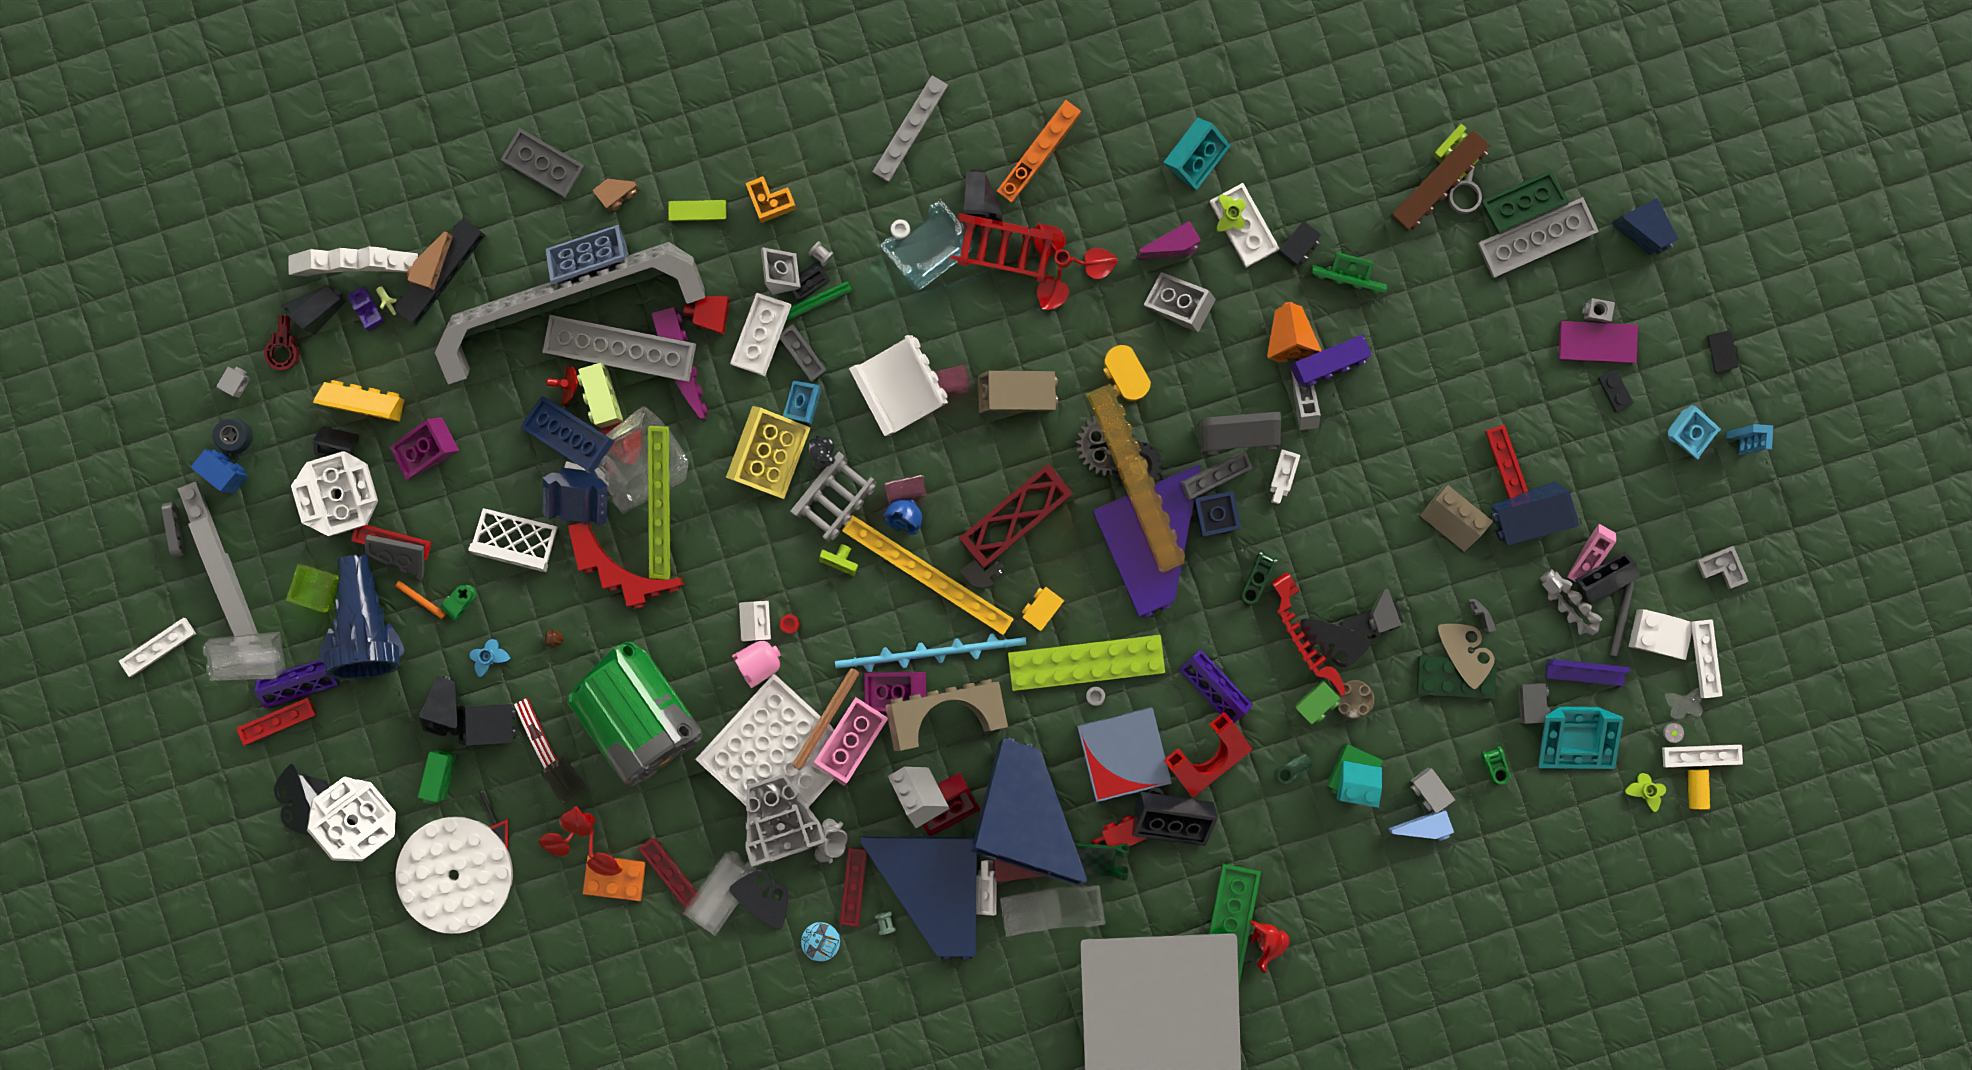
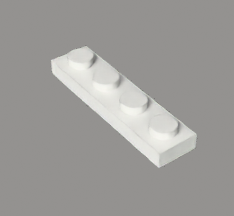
M182 618L121 659L119 663L127 675L133 677L196 633L188 620Z
M1713 619L1693 621L1691 625L1701 698L1722 696Z
M1742 745L1662 747L1663 767L1743 764Z

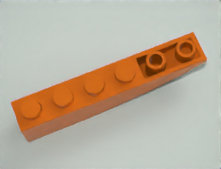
M1064 101L998 188L997 192L1011 203L1016 199L1079 119L1081 110L1069 101Z

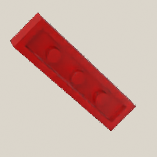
M1505 424L1486 430L1485 434L1508 499L1528 492Z
M369 525L354 529L351 539L353 542L365 544V538L367 535L421 545L424 546V560L428 559L432 544L431 541Z
M306 698L239 726L236 729L243 746L317 716L311 699Z

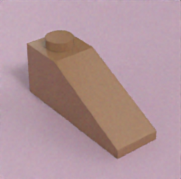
M443 232L409 267L407 280L413 284L434 290L453 236Z

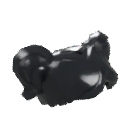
M816 436V439H809V452L814 459V462L811 463L813 471L820 472L827 466L834 464L836 460L834 455H831L834 449L833 440L830 438L821 439L820 436Z

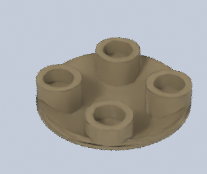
M1358 680L1344 683L1345 694L1340 695L1338 700L1340 703L1337 706L1338 710L1346 717L1352 719L1366 716L1374 706V693L1366 683Z

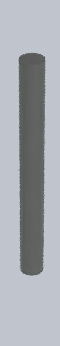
M1633 581L1625 586L1611 648V656L1618 657L1635 583Z

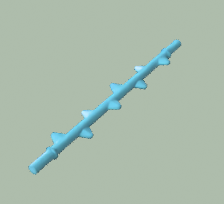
M990 634L987 642L963 645L956 638L951 647L926 649L921 642L918 643L915 651L892 654L887 647H884L880 656L854 657V659L835 661L836 669L854 666L856 668L863 665L868 672H872L875 664L898 661L903 668H907L910 659L934 656L939 663H943L946 655L970 652L974 659H978L981 650L1005 647L1007 649V647L1026 645V638L998 640L994 634Z

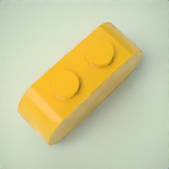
M1125 345L1113 347L1107 353L1104 360L1105 369L1103 371L1108 379L1111 378L1115 385L1112 387L1117 396L1121 395L1124 400L1131 402L1142 399L1149 391L1151 381L1131 347Z

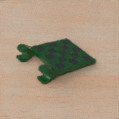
M1077 843V853L1085 875L1112 876L1119 880H1127L1128 867L1120 866L1115 868V854L1122 858H1128V844L1109 846Z

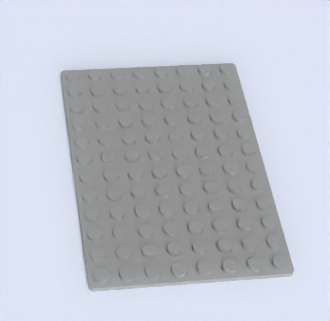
M1235 934L1084 939L1081 941L1085 1070H1241L1237 936Z

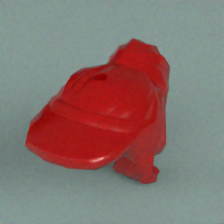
M1250 920L1249 923L1255 927L1250 942L1253 943L1257 938L1259 947L1264 952L1262 958L1257 962V967L1262 973H1266L1267 964L1285 952L1290 938L1285 931H1279L1272 924H1263Z

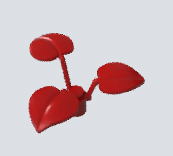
M1038 223L1036 229L1063 234L1062 242L1054 241V244H1051L1049 254L1050 257L1054 252L1056 253L1055 261L1058 265L1057 281L1055 279H1046V282H1040L1037 287V297L1043 310L1055 309L1067 300L1069 287L1060 281L1062 268L1069 267L1071 262L1086 266V273L1093 279L1105 278L1118 263V259L1113 253L1101 248L1088 250L1085 253L1086 262L1071 257L1068 251L1062 249L1065 245L1066 237L1061 229ZM1034 237L1036 250L1042 255L1043 238Z
M577 806L563 814L559 820L561 827L571 833L567 839L563 840L562 836L556 833H548L541 836L538 840V844L547 852L556 856H564L570 851V847L566 843L575 834L582 837L589 835V857L591 858L587 862L589 868L595 873L604 876L616 875L623 870L610 855L605 853L593 855V834L595 831L592 828L596 819L589 813H582Z

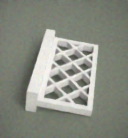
M483 508L473 543L469 547V552L473 555L546 573L547 563L558 527ZM487 514L495 516L497 520L496 523L488 527L484 522ZM508 519L513 520L516 526L505 531L501 523ZM526 524L531 525L534 531L524 536L520 528ZM500 525L504 533L493 538L489 530ZM518 529L522 538L512 543L508 534ZM544 529L552 530L550 537L544 541L538 533ZM488 532L492 539L485 544L478 542L480 535ZM537 534L541 542L531 548L526 539ZM506 536L510 545L500 548L496 541ZM525 541L529 549L523 553L517 552L514 546ZM543 545L546 550L544 558L536 557L533 550Z

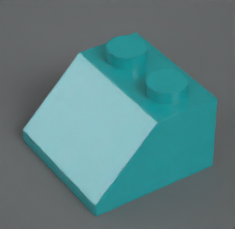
M1343 761L1336 799L1379 808L1382 792V768Z

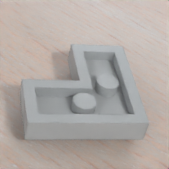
M1734 546L1696 560L1703 578H1708L1721 572L1728 589L1748 582Z

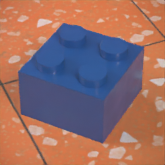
M205 449L190 467L219 491L234 494L248 477L244 473L245 469L237 463L233 464L229 461L230 457L227 454L214 449L213 451Z

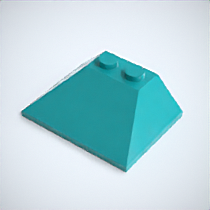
M1558 707L1545 716L1538 768L1615 769L1623 717L1599 707Z

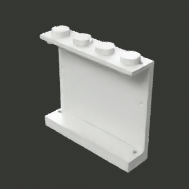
M913 335L905 336L906 339L861 365H854L849 368L884 436L896 433L948 403L945 390L939 387L937 383L938 377L929 368V360L920 351V343Z

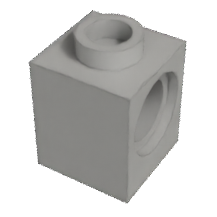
M1594 298L1588 300L1587 303H1584L1582 313L1585 314L1584 320L1599 323L1611 322L1615 302ZM1595 306H1597V307L1600 308V310H1601V314H1600V315L1595 314V312H1594V307H1595Z
M237 366L235 369L227 367L216 387L234 397L240 398L251 378L245 375L246 371Z

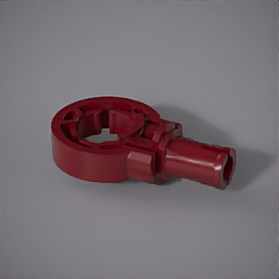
M278 315V332L271 334V341L267 343L264 349V357L270 367L276 370H287L297 364L299 349L295 343V336H291L290 333L291 318L285 315ZM283 345L289 350V359L293 360H286V362L281 363L276 358L271 359V357L274 356V350L278 346Z

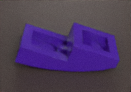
M364 286L347 295L366 330L369 331L385 322Z

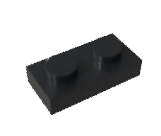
M1617 369L1597 378L1614 412L1634 403Z

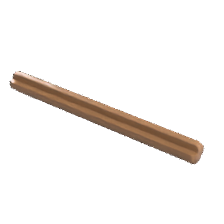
M853 668L849 670L792 764L797 770L802 769L859 675L857 670Z

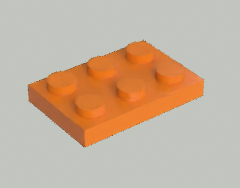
M614 858L623 870L621 873L612 876L597 874L586 864L583 894L641 901L646 862Z

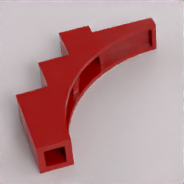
M581 522L568 526L578 571H584L587 574L595 572L598 567L602 589L608 588V591L620 589V585H622L627 607L632 606V609L644 607L643 603L648 602L647 594H649V597L661 595L660 591L668 590V593L679 591V587L684 586L682 578L669 580L648 579L632 574L620 567L601 548L593 533L590 522L585 525Z

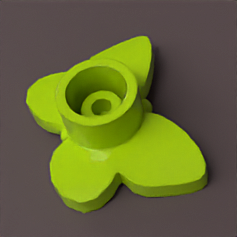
M1219 195V203L1224 210V215L1219 220L1216 230L1223 232L1230 230L1232 227L1236 230H1241L1245 225L1244 218L1241 216V212L1246 207L1245 201L1243 199L1234 201L1230 196Z
M1641 773L1637 776V783L1630 784L1625 789V793L1630 796L1642 797L1646 800L1649 808L1653 812H1657L1661 804L1660 796L1666 793V787L1663 784L1652 783V779L1648 774Z

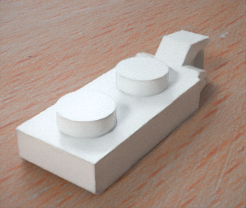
M1281 450L1270 486V491L1274 492L1272 503L1280 504L1282 495L1287 496L1290 491L1300 458L1299 454Z
M991 860L981 861V870L976 875V914L996 915L997 882L994 863Z

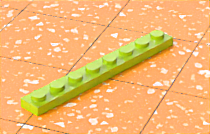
M649 426V578L667 580L670 578L669 427Z

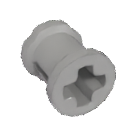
M818 241L811 248L808 255L814 256L821 262V266L824 267L831 260L834 253L828 252L821 246V242Z

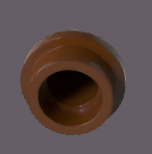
M555 629L546 631L545 646L553 648L562 644L564 638L561 632Z

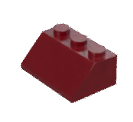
M960 772L937 784L950 809L922 825L929 837L980 811L974 796Z

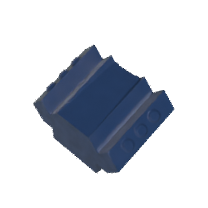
M561 467L560 473L552 472L543 477V514L548 520L557 516L561 522L570 520L582 522L585 525L593 521L599 526L607 521V485L602 479L598 478L595 472L592 474L586 470Z

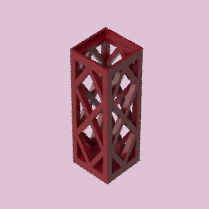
M1047 464L959 537V540L983 568H986L1072 496L1073 492L1053 468ZM1044 475L1050 481L1045 483L1034 484ZM1050 488L1044 509L1019 513L1026 492ZM1056 488L1062 496L1049 507ZM1020 496L1015 514L996 516ZM1036 517L1011 538L1017 519ZM1012 520L1005 542L981 545L989 523ZM982 527L975 546L969 537ZM999 548L987 559L980 552Z

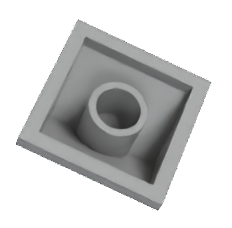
M762 248L764 280L772 295L799 289L800 281L796 253Z

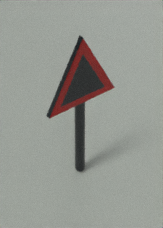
M480 791L479 794L494 823L489 828L503 841L508 850L509 818L497 823L483 791Z

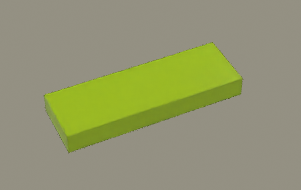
M726 200L669 201V221L727 220Z

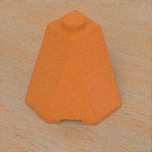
M1287 302L1275 310L1267 353L1268 359L1277 362H1288V358H1299V360L1321 352L1319 343L1302 306L1296 305L1293 302Z

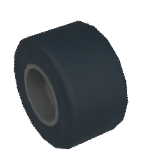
M226 418L216 424L213 430V440L216 446L225 452L240 453L250 446L252 431L247 423L235 418Z

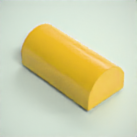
M1687 770L1689 808L1710 809L1709 770Z

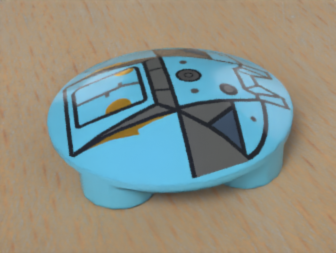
M816 922L804 931L801 945L804 953L810 959L826 961L837 953L840 938L834 927L827 923Z

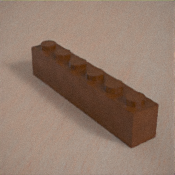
M1473 130L1392 213L1391 217L1406 232L1410 228L1414 230L1421 223L1419 219L1423 215L1428 216L1435 209L1432 205L1437 200L1441 202L1448 195L1446 191L1450 187L1454 189L1462 181L1459 177L1464 172L1468 174L1475 167L1473 163L1477 159L1481 161L1489 153L1486 149L1490 145Z

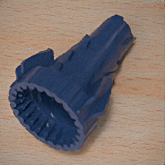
M368 555L338 558L339 583L337 599H335L336 619H333V630H327L319 654V660L325 664L327 676L339 679H358L382 676L398 670L401 667L400 657L404 653V647L392 624L388 623L384 626L383 609L379 607V596L375 591L374 575L370 574Z

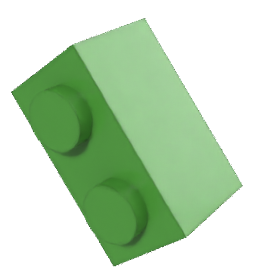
M1323 679L1296 704V709L1311 724L1315 721L1319 723L1326 716L1324 713L1329 708L1333 710L1338 706L1340 695Z

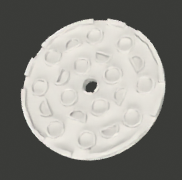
M466 817L441 818L418 829L402 848L396 866L397 891L406 910L422 925L442 933L468 932L490 921L504 906L513 880L511 857L503 841L487 825ZM451 870L458 871L459 878L457 880L449 877Z

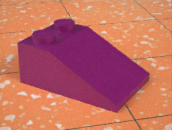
M1188 221L1139 249L1137 257L1138 259L1182 257L1185 254L1188 257L1197 251L1196 249L1199 248L1198 245L1201 239L1191 222Z
M442 417L425 420L390 446L406 480L438 465L459 451Z
M926 672L865 673V703L876 711H886L885 705L892 704L891 700L903 698V701L910 700L909 696L921 694V697L926 696Z

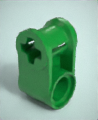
M471 585L457 587L442 602L439 608L455 621L476 598V589ZM464 590L468 591L466 593L468 597H463L465 595Z
M1501 746L1496 747L1492 751H1482L1481 757L1490 781L1495 784H1506L1510 779V773ZM1499 770L1503 773V779L1500 781L1495 777L1496 772Z

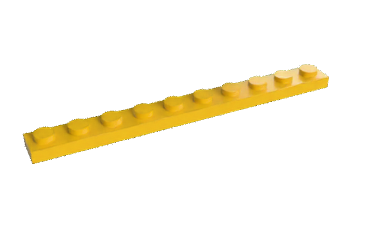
M852 515L851 520L842 530L1002 635H1004L1013 621L1012 617Z

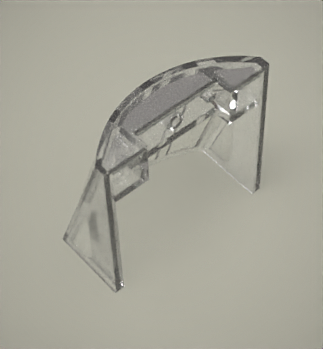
M642 406L606 434L607 437L615 442L594 471L598 478L606 483L607 491L612 495V502L623 514L648 501V427H666L645 406ZM669 430L670 489L686 480L689 460Z

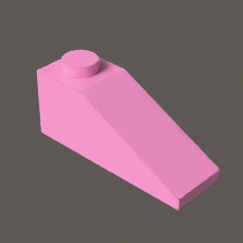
M1598 524L1588 538L1567 578L1576 582L1575 579L1598 567L1616 543V533Z

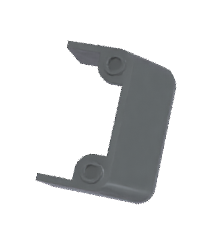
M1281 412L1203 418L1198 423L1201 454L1207 452L1208 455L1219 454V450L1257 446L1265 447V450H1276L1281 445Z

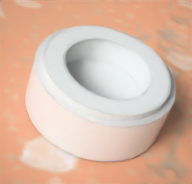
M896 220L891 226L893 237L899 240L907 238L910 234L909 224L904 220Z

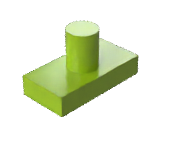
M841 544L836 555L822 550L819 562L852 576H855L858 569V564L846 560L851 550L846 545Z

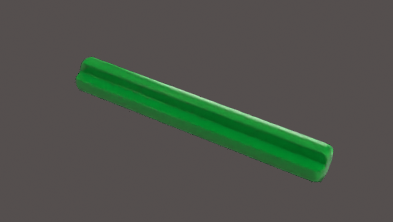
M844 282L792 306L786 321L851 292L852 288L849 282Z

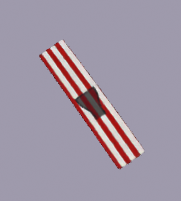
M526 698L514 704L545 771L548 772L560 766L542 731L529 699Z

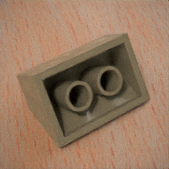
M1449 485L1443 486L1419 515L1463 552L1478 540L1493 522Z

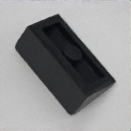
M815 262L799 273L800 288L792 290V293L799 302L830 281L818 262Z
M1731 331L1707 335L1715 373L1738 368Z

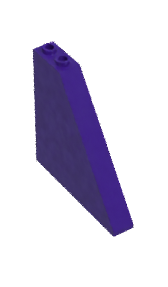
M1199 465L1159 481L1153 486H1148L1147 489H1141L1092 511L1137 615H1142L1143 618L1153 615V610L1160 608L1162 611L1171 607V602L1175 601L1194 498L1191 500L1186 499L1180 482L1200 472Z

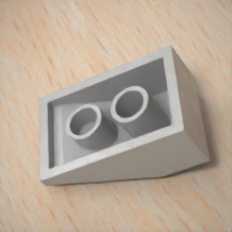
M1161 272L1144 306L1185 328L1199 332L1216 299L1207 289Z

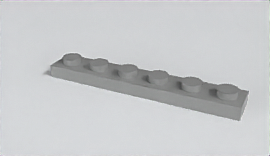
M933 75L930 77L872 171L873 174L888 183L890 182L947 90L948 85Z

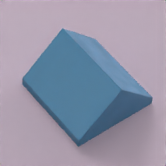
M793 380L783 417L812 425L822 388L816 384Z

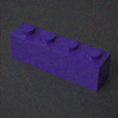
M1362 334L1290 365V368L1299 387L1303 385L1310 387L1316 384V380L1322 378L1324 381L1333 377V373L1339 371L1341 374L1350 370V366L1353 364L1360 366L1367 363L1366 359L1372 356Z

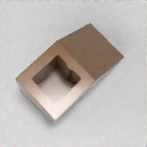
M606 179L592 191L610 212L619 209L622 206V202L627 198H633L637 194L639 187L635 182Z

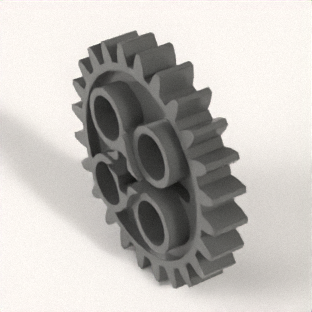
M1110 413L1104 419L1103 414H1099V420L1093 416L1092 423L1086 420L1087 427H1080L1083 433L1076 434L1081 439L1075 441L1076 444L1080 445L1075 451H1081L1077 458H1084L1082 465L1088 463V471L1095 468L1094 474H1098L1101 470L1102 476H1105L1108 470L1109 475H1113L1111 469H1114V466H1111V461L1114 462L1115 460L1112 457L1113 449L1115 447H1123L1122 444L1137 440V438H1131L1135 431H1128L1131 425H1123L1125 419L1118 421V415L1111 419ZM1112 428L1118 432L1116 439L1110 437L1109 433ZM1092 432H1097L1099 434V440L1097 442L1092 441ZM1105 440L1106 442L1122 440V444L1108 446L1107 448L1090 449L1091 445L1105 443ZM1097 450L1103 454L1101 461H1097L1094 457Z

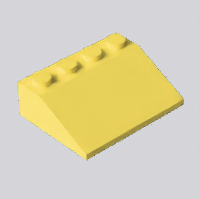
M752 406L726 478L784 499L810 427L763 408Z

